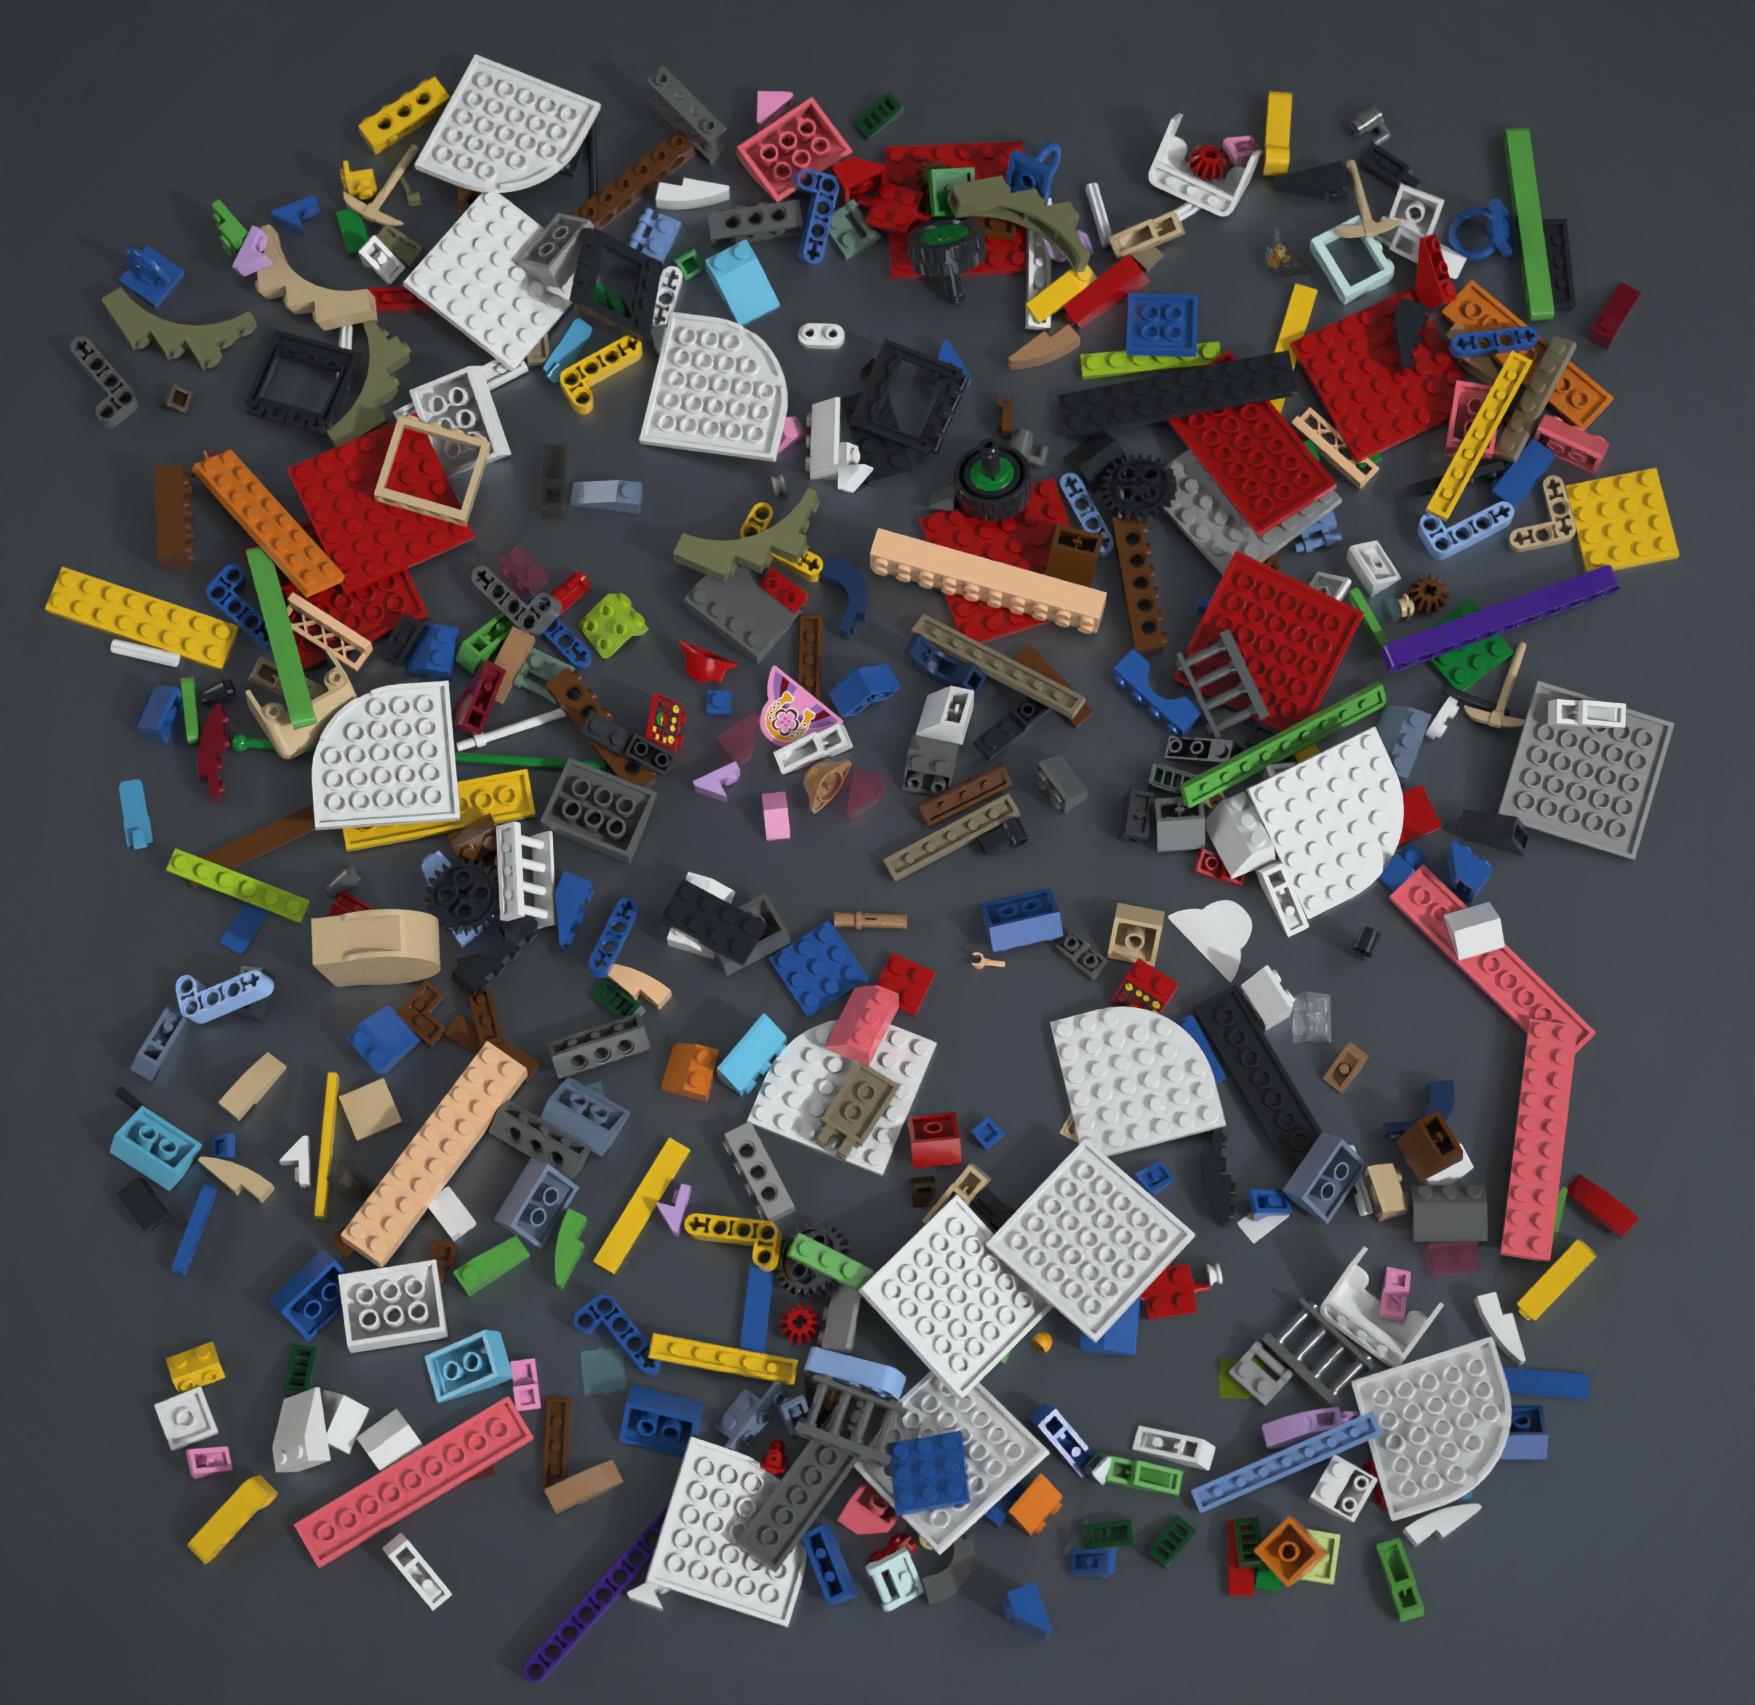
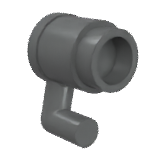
M1372 103L1354 115V118L1349 121L1352 130L1358 136L1364 133L1367 134L1376 127L1380 134L1371 139V143H1375L1378 146L1391 136L1390 131L1384 124L1381 112Z
M1016 429L1009 446L1021 452L1030 464L1039 467L1043 466L1049 448L1040 445L1037 456L1031 454L1033 433L1025 429Z

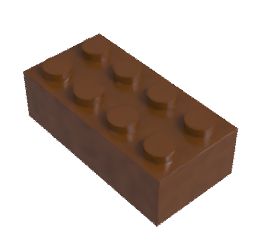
M182 465L154 467L158 560L164 572L192 570V562L196 561L195 548L192 547L191 540L195 539L194 525L191 524L190 518L194 517L193 503L190 501V495H193L192 481H190L189 473H185Z

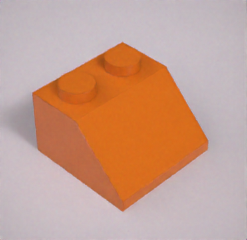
M673 1043L660 1090L707 1102L720 1059V1051L698 1044Z
M1040 1473L1008 1511L1007 1518L1029 1537L1033 1533L1038 1535L1047 1524L1044 1522L1049 1514L1054 1516L1063 1504L1060 1501L1063 1496Z
M1288 1516L1254 1550L1287 1587H1290L1312 1571L1329 1554L1293 1516Z

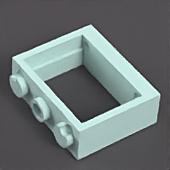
M1358 215L1336 227L1363 225V220ZM1335 227L1311 239L1309 249L1343 305L1392 281L1395 271L1394 265L1389 258H1385L1382 253L1381 243L1377 239L1374 240L1373 236H1362L1360 238L1379 267L1380 272L1351 287L1325 246L1340 238V236L1335 234Z

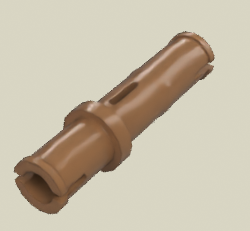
M856 911V913L834 912V927H856V930H861V927L906 929L907 914L861 913V911Z

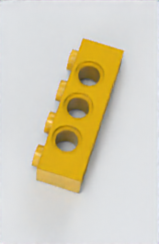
M436 77L430 80L426 79L413 91L403 93L396 102L383 106L380 112L374 116H368L363 119L361 124L358 125L360 135L373 153L378 155L443 113L451 98ZM420 100H428L424 105L418 104ZM402 112L409 113V115H407L406 117L399 116V114ZM383 124L390 125V127L387 129L380 128V126Z

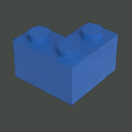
M874 663L868 667L858 666L852 669L848 678L842 679L835 684L836 688L829 693V696L841 717L844 718L858 715L872 702L887 700L901 686L888 663L881 665Z

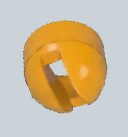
M1039 1332L1031 1339V1343L1039 1352L1045 1354L1051 1348L1052 1337L1046 1332Z

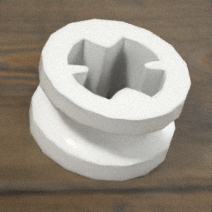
M1215 1262L1213 1266L1206 1264V1273L1210 1286L1214 1282L1222 1284L1219 1263Z

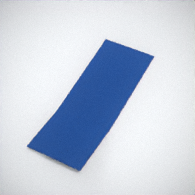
M245 902L219 943L242 955L270 912Z

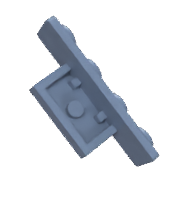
M774 1381L761 1399L743 1389L714 1427L717 1432L729 1439L724 1448L743 1454L754 1441L757 1434L778 1409L777 1405L781 1404L789 1394L778 1381Z

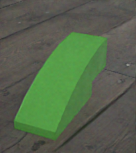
M568 1208L563 1219L555 1251L556 1284L560 1290H563L585 1248L584 1243L579 1241L578 1238L587 1223V1218Z
M1109 1456L1111 1463L1105 1483L1162 1494L1179 1495L1183 1471L1139 1460L1132 1461Z
M1400 1538L1376 1544L1380 1563L1399 1621L1404 1622L1424 1616V1606Z

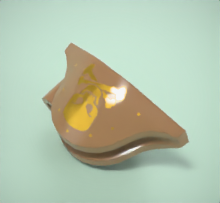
M826 758L823 762L814 764L806 772L803 784L809 795V809L814 814L830 802L840 790L852 764L849 760L844 759L834 762Z

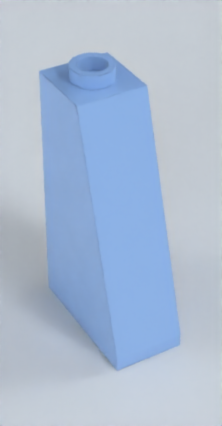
M440 851L426 856L422 861L423 865H421L422 872L430 887H433V885L430 884L429 878L437 879L435 870L442 873L443 863L448 868L451 867V863ZM461 876L457 880V883L464 885L467 884L468 881L463 876ZM449 893L444 894L441 901L450 902L454 896ZM479 893L475 895V898L478 900L484 899ZM461 894V895H460V898H461V899H463V898L469 899V896H468V894H467V895ZM456 906L450 909L449 912L452 913L455 910ZM463 909L460 911L459 916L462 918L469 917L472 911ZM492 914L494 921L498 918V915ZM488 921L485 922L486 927L492 924ZM481 926L477 927L478 934H475L473 929H469L468 936L465 935L464 930H460L458 936L455 935L454 928L451 931L459 947L464 949L484 929Z

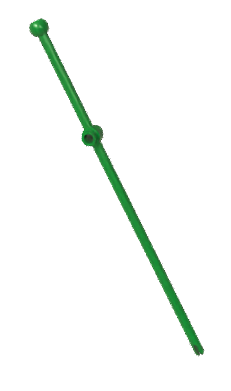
M236 733L232 736L231 747L238 752L244 751L246 748L275 749L270 740L247 738L242 733ZM317 746L307 750L306 752H315ZM455 752V762L564 769L567 763L565 759ZM577 760L602 771H606L608 768L604 762Z

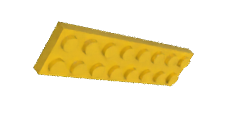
M65 567L61 568L45 607V611L148 647L178 653L181 658L222 672L240 630L237 625Z
M523 769L457 782L460 820L343 828L346 850L351 852L455 832L488 813H491L497 824L536 817L528 770Z

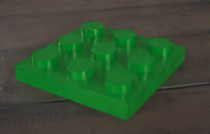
M1468 599L1430 628L1480 610L1471 599ZM1499 634L1430 659L1429 661L1450 687L1464 692L1512 657L1514 651Z

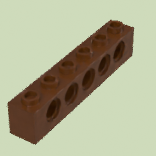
M679 128L573 212V216L590 220L593 226L601 231L658 186L659 182H663L695 156L693 142Z
M1123 516L1120 520L1118 517H1112L1111 527L1133 649L1142 657L1163 654L1164 646H1167V637L1165 631L1161 632L1160 623H1163L1162 610H1157L1156 601H1159V592L1157 587H1153L1152 579H1155L1154 565H1149L1148 557H1151L1150 543H1145L1144 535L1147 534L1145 520L1141 521V518L1139 523H1136L1135 518L1126 522V516ZM1133 537L1138 542L1136 544H1129L1126 539ZM1137 559L1142 565L1135 567L1130 564V561ZM1140 581L1143 582L1146 585V587L1143 589H1138L1134 586V583ZM1139 604H1147L1150 609L1141 611L1137 606ZM1150 626L1154 631L1152 633H1144L1141 628Z
M567 667L545 684L548 693L578 731H580L586 720L581 714L584 709H591L594 713L610 722L613 719L605 707L601 709L596 703L598 698L591 689H585L582 685L584 681L576 670L572 672ZM571 690H576L580 696L572 700L567 697V693ZM583 736L602 762L607 764L608 769L614 776L646 789L655 784L656 773L637 766L638 771L636 773H627L625 767L633 763L599 747L598 743Z

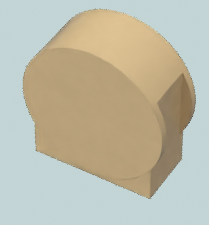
M377 909L311 919L313 965L336 987L415 982L432 977L439 973L441 969L439 921L435 916L428 913L402 909Z

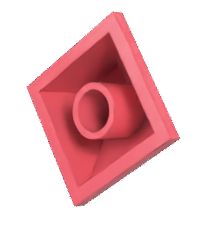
M865 1481L848 1501L837 1521L859 1535L889 1532L901 1516H897L895 1509Z

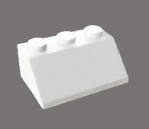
M835 397L813 404L812 413H807V427H811V435L806 436V449H811L810 457H806L805 471H810V479L838 480L840 397Z
M1245 791L1222 800L1205 819V830L1232 879L1276 861L1274 844Z
M688 872L686 877L688 882L732 904L735 894L734 890L712 878ZM670 928L667 937L668 946L708 958H715L713 950Z

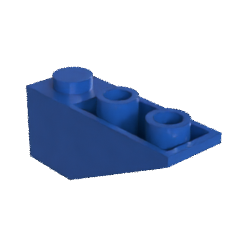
M567 871L563 872L555 891L559 943L561 951L564 952L567 945H572L576 935L573 930L576 924H581L585 911L582 909L585 902L589 903L594 893V890L591 889L592 884L590 880Z

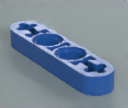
M1528 326L1458 334L1452 339L1449 351L1457 358L1510 353L1511 351H1526L1535 346L1539 337L1537 331ZM1526 335L1527 338H1531L1530 342L1523 338V336ZM1499 337H1507L1511 344L1508 346L1501 344ZM1477 340H1486L1489 347L1481 348L1477 344ZM1457 343H1460V345L1465 346V348L1461 350V347L1456 345Z
M529 597L525 600L530 604L535 597ZM556 618L554 620V629L550 631L545 630L542 635L573 667L578 670L588 668L591 664L590 651ZM531 620L530 623L534 625L535 620ZM568 636L572 640L571 644L567 647H561L558 644L559 638ZM574 648L580 656L585 654V662L581 660L576 662V655L572 652Z
M622 898L617 902L589 959V973L595 978L607 976L617 959L638 915V905L634 899ZM627 907L631 908V910H628V911H627V913H626V915H625V918H624V917H623V910H626ZM619 924L625 929L622 932H614L611 928ZM606 943H612L615 945V949L606 951L602 946ZM601 957L604 958V966L596 968L601 962Z
M205 1183L200 1191L173 1262L172 1272L185 1276L216 1197V1186Z

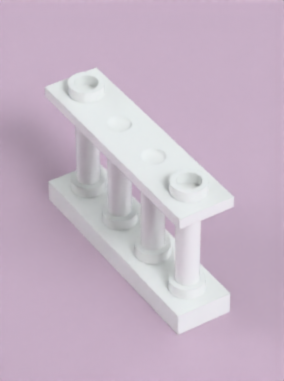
M518 822L496 826L500 920L510 921L529 915L535 917V920L538 922L537 929L556 925L552 831L528 837L521 835V825ZM521 845L532 847V860L522 858ZM523 868L533 870V883L523 881ZM524 891L534 894L535 907L524 905Z

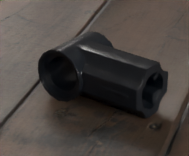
M1019 817L1012 818L1000 825V828L978 837L980 848L986 858L1009 847L1010 849L1019 847L1029 840Z
M1362 926L1352 947L1357 959L1364 961L1373 957L1382 937L1379 931L1368 926Z
M987 1187L972 1201V1204L990 1220L991 1226L996 1231L1016 1212L1011 1206L1005 1205Z

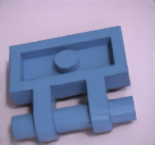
M646 207L643 214H640L637 219L638 224L635 231L631 232L628 238V245L634 249L637 246L643 247L642 253L664 264L681 227V221L661 213L656 221L652 220L651 216L654 211ZM646 228L652 230L648 239L642 236Z
M1333 510L1294 538H1301L1302 541L1294 544L1296 553L1302 551L1306 553L1311 552L1313 548L1321 546L1331 547L1333 543L1342 541L1340 532L1331 534L1329 531L1337 528ZM1321 532L1322 537L1310 539L1309 535Z

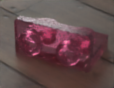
M519 544L504 558L500 556L497 559L500 573L505 578L511 577L516 582L514 586L523 595L527 593L530 597H533L552 579L551 575Z
M1432 1241L1433 1244H1429L1427 1247L1431 1277L1480 1272L1477 1250L1478 1241Z

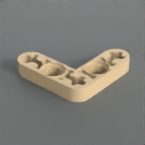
M1555 475L1548 476L1541 487L1550 522L1514 530L1508 539V545L1513 551L1524 552L1566 543L1573 539L1576 525L1565 486L1560 477ZM1550 483L1558 486L1555 491L1556 498L1552 499L1554 496L1552 489H1548ZM1554 504H1562L1565 512L1563 514H1556L1552 506ZM1565 519V528L1570 529L1568 535H1565L1564 532H1559L1562 528L1561 520ZM1544 530L1548 533L1549 538L1545 541H1540L1536 538V532ZM1529 533H1531V539H1526ZM1516 536H1519L1520 539H1526L1523 541L1522 545H1519L1518 542H1514Z

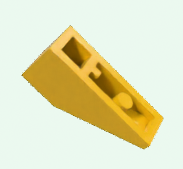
M1086 265L1084 272L1075 273L1072 268L1029 301L1025 307L1037 323L1040 324L1062 309L1063 305L1094 282L1097 276L1088 265Z

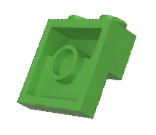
M218 199L211 205L214 211L212 216L216 221L215 225L221 233L219 238L223 242L222 247L230 257L232 255L237 257L248 232Z

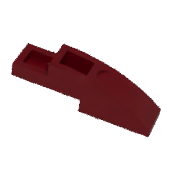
M221 703L215 704L209 714L198 749V776L200 781H208L209 797L212 803L222 802L221 794H225L224 780H220L219 771H223L222 757L218 756H227V748L231 747L230 734L225 733V725H229L228 712L223 710Z

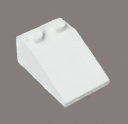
M320 1387L284 1399L272 1447L276 1472H299L331 1461Z

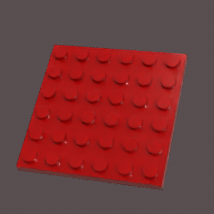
M1023 141L885 147L886 183L919 191L920 185L915 184V178L918 177L916 170L922 169L921 163L923 161L930 164L931 158L934 159L935 163L942 159L943 166L949 164L951 168H974L975 181L1000 175L1006 180L1010 154L1015 149L1023 153ZM925 197L921 212H925L926 204L930 202V197ZM918 221V222L913 226L912 229H914L916 226L922 224L923 222H922V221ZM1017 224L1014 241L985 237L987 254L984 261L972 270L962 273L961 276L1026 274V227ZM889 232L891 279L932 278L916 273L911 267L907 248V236Z
M1413 287L1299 338L1290 344V348L1356 464L1449 421L1456 380L1467 382L1430 317L1425 329L1420 328L1419 335L1422 336L1418 349L1413 348L1411 355H1414L1415 358L1411 369L1406 368L1403 376L1399 375L1391 324L1402 297L1420 303Z
M417 412L411 414V416L417 417L421 422ZM397 421L287 469L326 555L345 575L343 582L340 583L345 596L475 539V535L468 522L465 527L375 501V489ZM404 428L385 488L461 510L460 503L428 435Z
M1054 477L1034 483L1028 505L1019 514L1004 521L985 522L977 520L965 513L960 506L955 507L953 511L945 510L919 518L926 542L1043 575L1046 572L1057 524L1071 527ZM944 593L956 630L981 644L1054 622L1047 619L1046 621H1040L1026 613L1021 615L1015 614L1009 608L1002 606L994 608L987 605V602L980 600L976 602L969 601L963 595L956 593L955 595Z
M310 519L299 523L302 529L325 553ZM253 543L241 549L249 568L250 565L246 554V549L259 546L257 543ZM275 564L286 608L289 606L287 599L294 592L370 642L391 634L404 613L409 614L418 621L429 617L407 569L345 596L339 583L306 598ZM293 610L289 615L291 623L303 622L302 614ZM319 625L307 626L308 634L311 636L322 635V629ZM293 631L304 672L327 662L325 651ZM338 637L326 638L327 646L331 649L342 647L341 639Z
M1235 551L1184 657H1189L1218 643V640L1221 639L1220 633L1229 629L1270 714L1269 717L1260 720L1259 716L1254 717L1253 715L1251 717L1282 732L1316 713L1364 616V612L1247 555ZM1221 651L1190 666V669L1196 680L1229 664L1228 661L1232 659L1228 651L1225 653ZM1177 669L1173 679L1192 688L1186 673H1180L1179 669ZM1232 672L1201 687L1200 690L1201 693L1213 698L1238 686V683L1242 680L1238 673L1234 674ZM1242 694L1223 704L1241 711L1248 708L1252 701L1248 694L1245 696Z

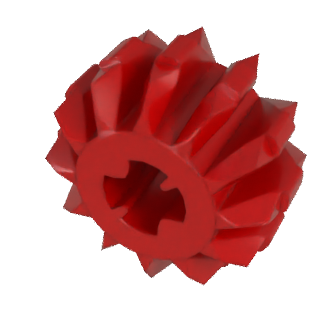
M1204 143L1203 146L1197 145L1192 150V153H1190L1188 159L1189 170L1193 172V176H1199L1201 180L1208 179L1210 182L1213 179L1219 180L1224 172H1226L1228 166L1227 154L1223 153L1222 148H1215L1214 144L1212 146H1208L1207 143Z
M799 1302L798 1310H795L792 1304L789 1305L791 1314L783 1311L782 1316L787 1320L779 1321V1325L785 1327L781 1330V1334L787 1335L790 1333L787 1339L790 1343L795 1337H797V1345H801V1338L803 1337L807 1343H810L811 1338L809 1334L817 1337L818 1331L814 1328L821 1327V1322L814 1321L819 1317V1313L814 1312L810 1314L812 1311L811 1305L807 1306L806 1310H803L802 1302ZM798 1319H803V1323L807 1322V1324L802 1326V1329H798L797 1324L793 1325V1323H797Z

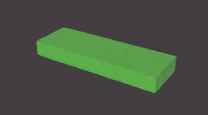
M1355 588L1350 591L1348 600L1352 607L1364 612L1361 623L1380 654L1379 650L1390 642L1360 589Z

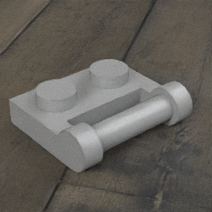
M1257 1340L1228 1374L1265 1407L1295 1373L1290 1369L1284 1368L1262 1348L1263 1344ZM1255 1354L1281 1377L1277 1382L1251 1360Z

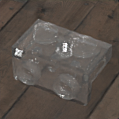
M1309 991L1294 995V1002L1292 1003L1294 1005L1292 1009L1293 1042L1310 1041L1324 1044L1331 1042L1330 995Z

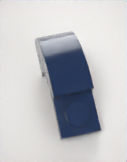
M829 553L821 572V582L838 588L845 594L848 600V608L839 627V637L848 640L850 633H855L859 623L858 620L863 622L866 620L868 613V591L862 575L851 563Z
M914 632L903 652L912 660L911 665L932 680L946 687L955 686L974 690L975 697L987 678L974 664L961 662L947 656L920 633Z
M1454 1080L1429 1081L1427 1085L1428 1108L1426 1113L1413 1121L1384 1123L1382 1127L1383 1137H1389V1140H1397L1416 1121L1437 1110L1440 1111L1444 1120L1447 1121L1454 1104Z

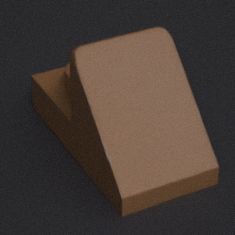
M1349 1042L1322 1079L1342 1094L1363 1068V1064L1369 1056Z

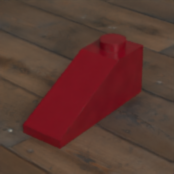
M1621 282L1592 327L1588 340L1609 350L1639 299L1641 292Z
M489 660L484 661L455 705L451 715L453 729L466 736L481 735L506 673L505 669Z

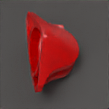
M682 639L679 642L686 656V670L689 676L698 682L706 683L712 680L722 682L726 670L736 668L738 665L737 662L711 653Z

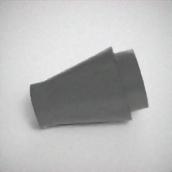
M349 864L346 867L343 866L324 887L332 897H335L337 894L358 885L357 882L361 880V877L352 865Z

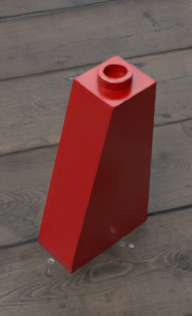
M1127 254L1063 305L1067 311L1064 316L1072 326L1076 323L1082 328L1127 298L1128 293L1136 292L1149 283L1150 280L1134 259Z

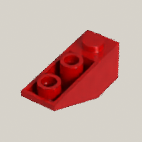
M1436 233L1420 238L1415 290L1419 302L1427 305L1428 309L1457 300L1455 287L1451 282L1448 266L1444 261L1441 245Z

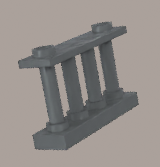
M664 65L646 79V82L656 91L648 98V103L676 131L680 128L693 142L695 150L710 165L727 151V146L718 138L726 131V127Z
M1229 629L1220 633L1221 639L1218 640V643L1186 658L1183 652L1177 653L1178 659L1175 660L1180 673H1186L1209 722V724H1206V728L1211 738L1215 736L1216 739L1223 738L1220 731L1253 715L1254 717L1259 716L1260 720L1270 716ZM1221 651L1224 653L1229 652L1232 659L1228 661L1229 664L1195 680L1190 666ZM1232 672L1239 674L1242 681L1238 683V686L1205 701L1200 690L1201 687ZM1242 694L1244 696L1249 695L1252 703L1249 704L1248 708L1215 722L1210 709Z
M1301 1297L1297 1303L1301 1310L1278 1334L1272 1336L1268 1332L1261 1339L1260 1343L1284 1367L1295 1373L1294 1376L1326 1407L1333 1408L1340 1402L1338 1392L1362 1367L1369 1373L1374 1366L1371 1363L1373 1359L1364 1350L1360 1352L1317 1312L1319 1308L1310 1299L1305 1300ZM1309 1316L1319 1327L1295 1352L1292 1351L1290 1353L1284 1347V1341ZM1327 1333L1337 1344L1313 1369L1310 1368L1308 1370L1302 1364V1358ZM1345 1350L1355 1361L1331 1386L1328 1385L1326 1387L1320 1381V1375Z
M819 1373L818 1376L815 1374L810 1383L818 1386L806 1420L798 1421L794 1426L792 1434L886 1468L889 1465L891 1455L886 1454L887 1450L885 1447L896 1416L904 1417L908 1409L904 1408L903 1403L897 1400L889 1399V1401H885L834 1382L833 1377L830 1375ZM829 1389L840 1393L841 1396L830 1427L824 1431L816 1428L817 1424L815 1422L825 1393ZM853 1398L864 1402L854 1434L848 1440L840 1437V1432L838 1431L849 1400ZM873 1407H877L888 1412L876 1446L873 1445L870 1448L863 1445L862 1438Z

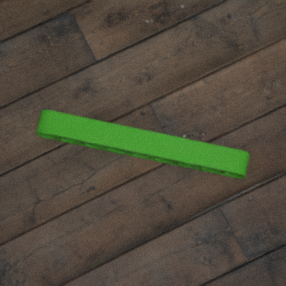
M1528 127L1504 129V145L1529 321L1554 319V304L1530 132Z
M260 546L246 549L293 729L296 730L317 724L275 564Z

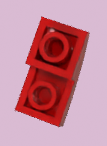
M1203 848L1198 852L1193 872L1236 886H1243L1246 875L1245 873L1232 879L1220 856Z

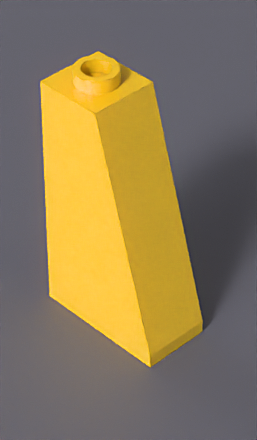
M1577 1239L1517 1303L1520 1307L1518 1312L1528 1321L1531 1318L1536 1321L1598 1255L1581 1239Z

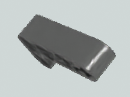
M83 336L76 337L70 344V349L76 362L107 396L96 406L95 414L102 427L107 429L113 428L137 409L138 401L130 386L89 339ZM80 349H83L84 351H85V350L87 351V353H88L87 358H86L85 354H84ZM95 364H102L100 369L92 370ZM109 381H117L112 387L106 386ZM125 397L131 398L128 403H120ZM105 412H113L108 418L102 417Z
M477 566L472 572V582L516 626L533 636L544 633L562 610L560 600L547 593L538 594L529 604L498 572L486 566ZM485 577H486L489 581H491L490 584H489V583H486L487 580L485 579ZM504 589L503 595L499 598L500 590ZM550 601L549 608L545 610L546 603ZM519 604L518 611L514 613L515 606ZM534 619V620H535V623H534V625L530 628V626H529V625H530V622H531V620Z

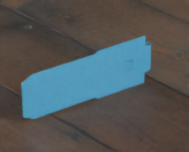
M580 317L574 320L560 344L554 349L542 368L546 371L545 376L554 384L557 381L560 383L562 371L575 363L574 360L591 335L592 327Z
M139 779L121 782L119 793L127 847L133 846L134 850L148 847V843L153 842L150 819L147 814L143 784Z

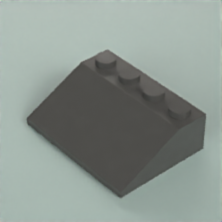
M737 564L733 577L729 576L726 583L706 575L684 598L685 609L756 665L760 663L799 618V614L803 613L799 609L795 614L759 586L762 579L740 564Z
M568 758L541 818V827L543 830L552 831L555 835L630 864L640 843L657 793Z

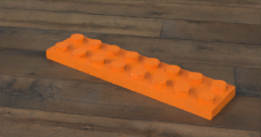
M1473 280L1456 296L1457 300L1450 302L1441 311V316L1449 323L1454 325L1458 322L1470 333L1527 326ZM1526 335L1523 336V338L1530 342L1531 338H1527ZM1539 335L1538 341L1532 349L1516 352L1533 361L1522 381L1526 387H1528L1550 345ZM1499 337L1501 344L1505 346L1511 344L1507 337ZM1477 340L1483 348L1489 347L1486 340ZM1510 353L1489 356L1503 367ZM1569 361L1547 404L1569 423L1579 426L1585 431L1613 401L1614 397Z
M231 449L193 465L192 471L306 598L343 582L345 575Z

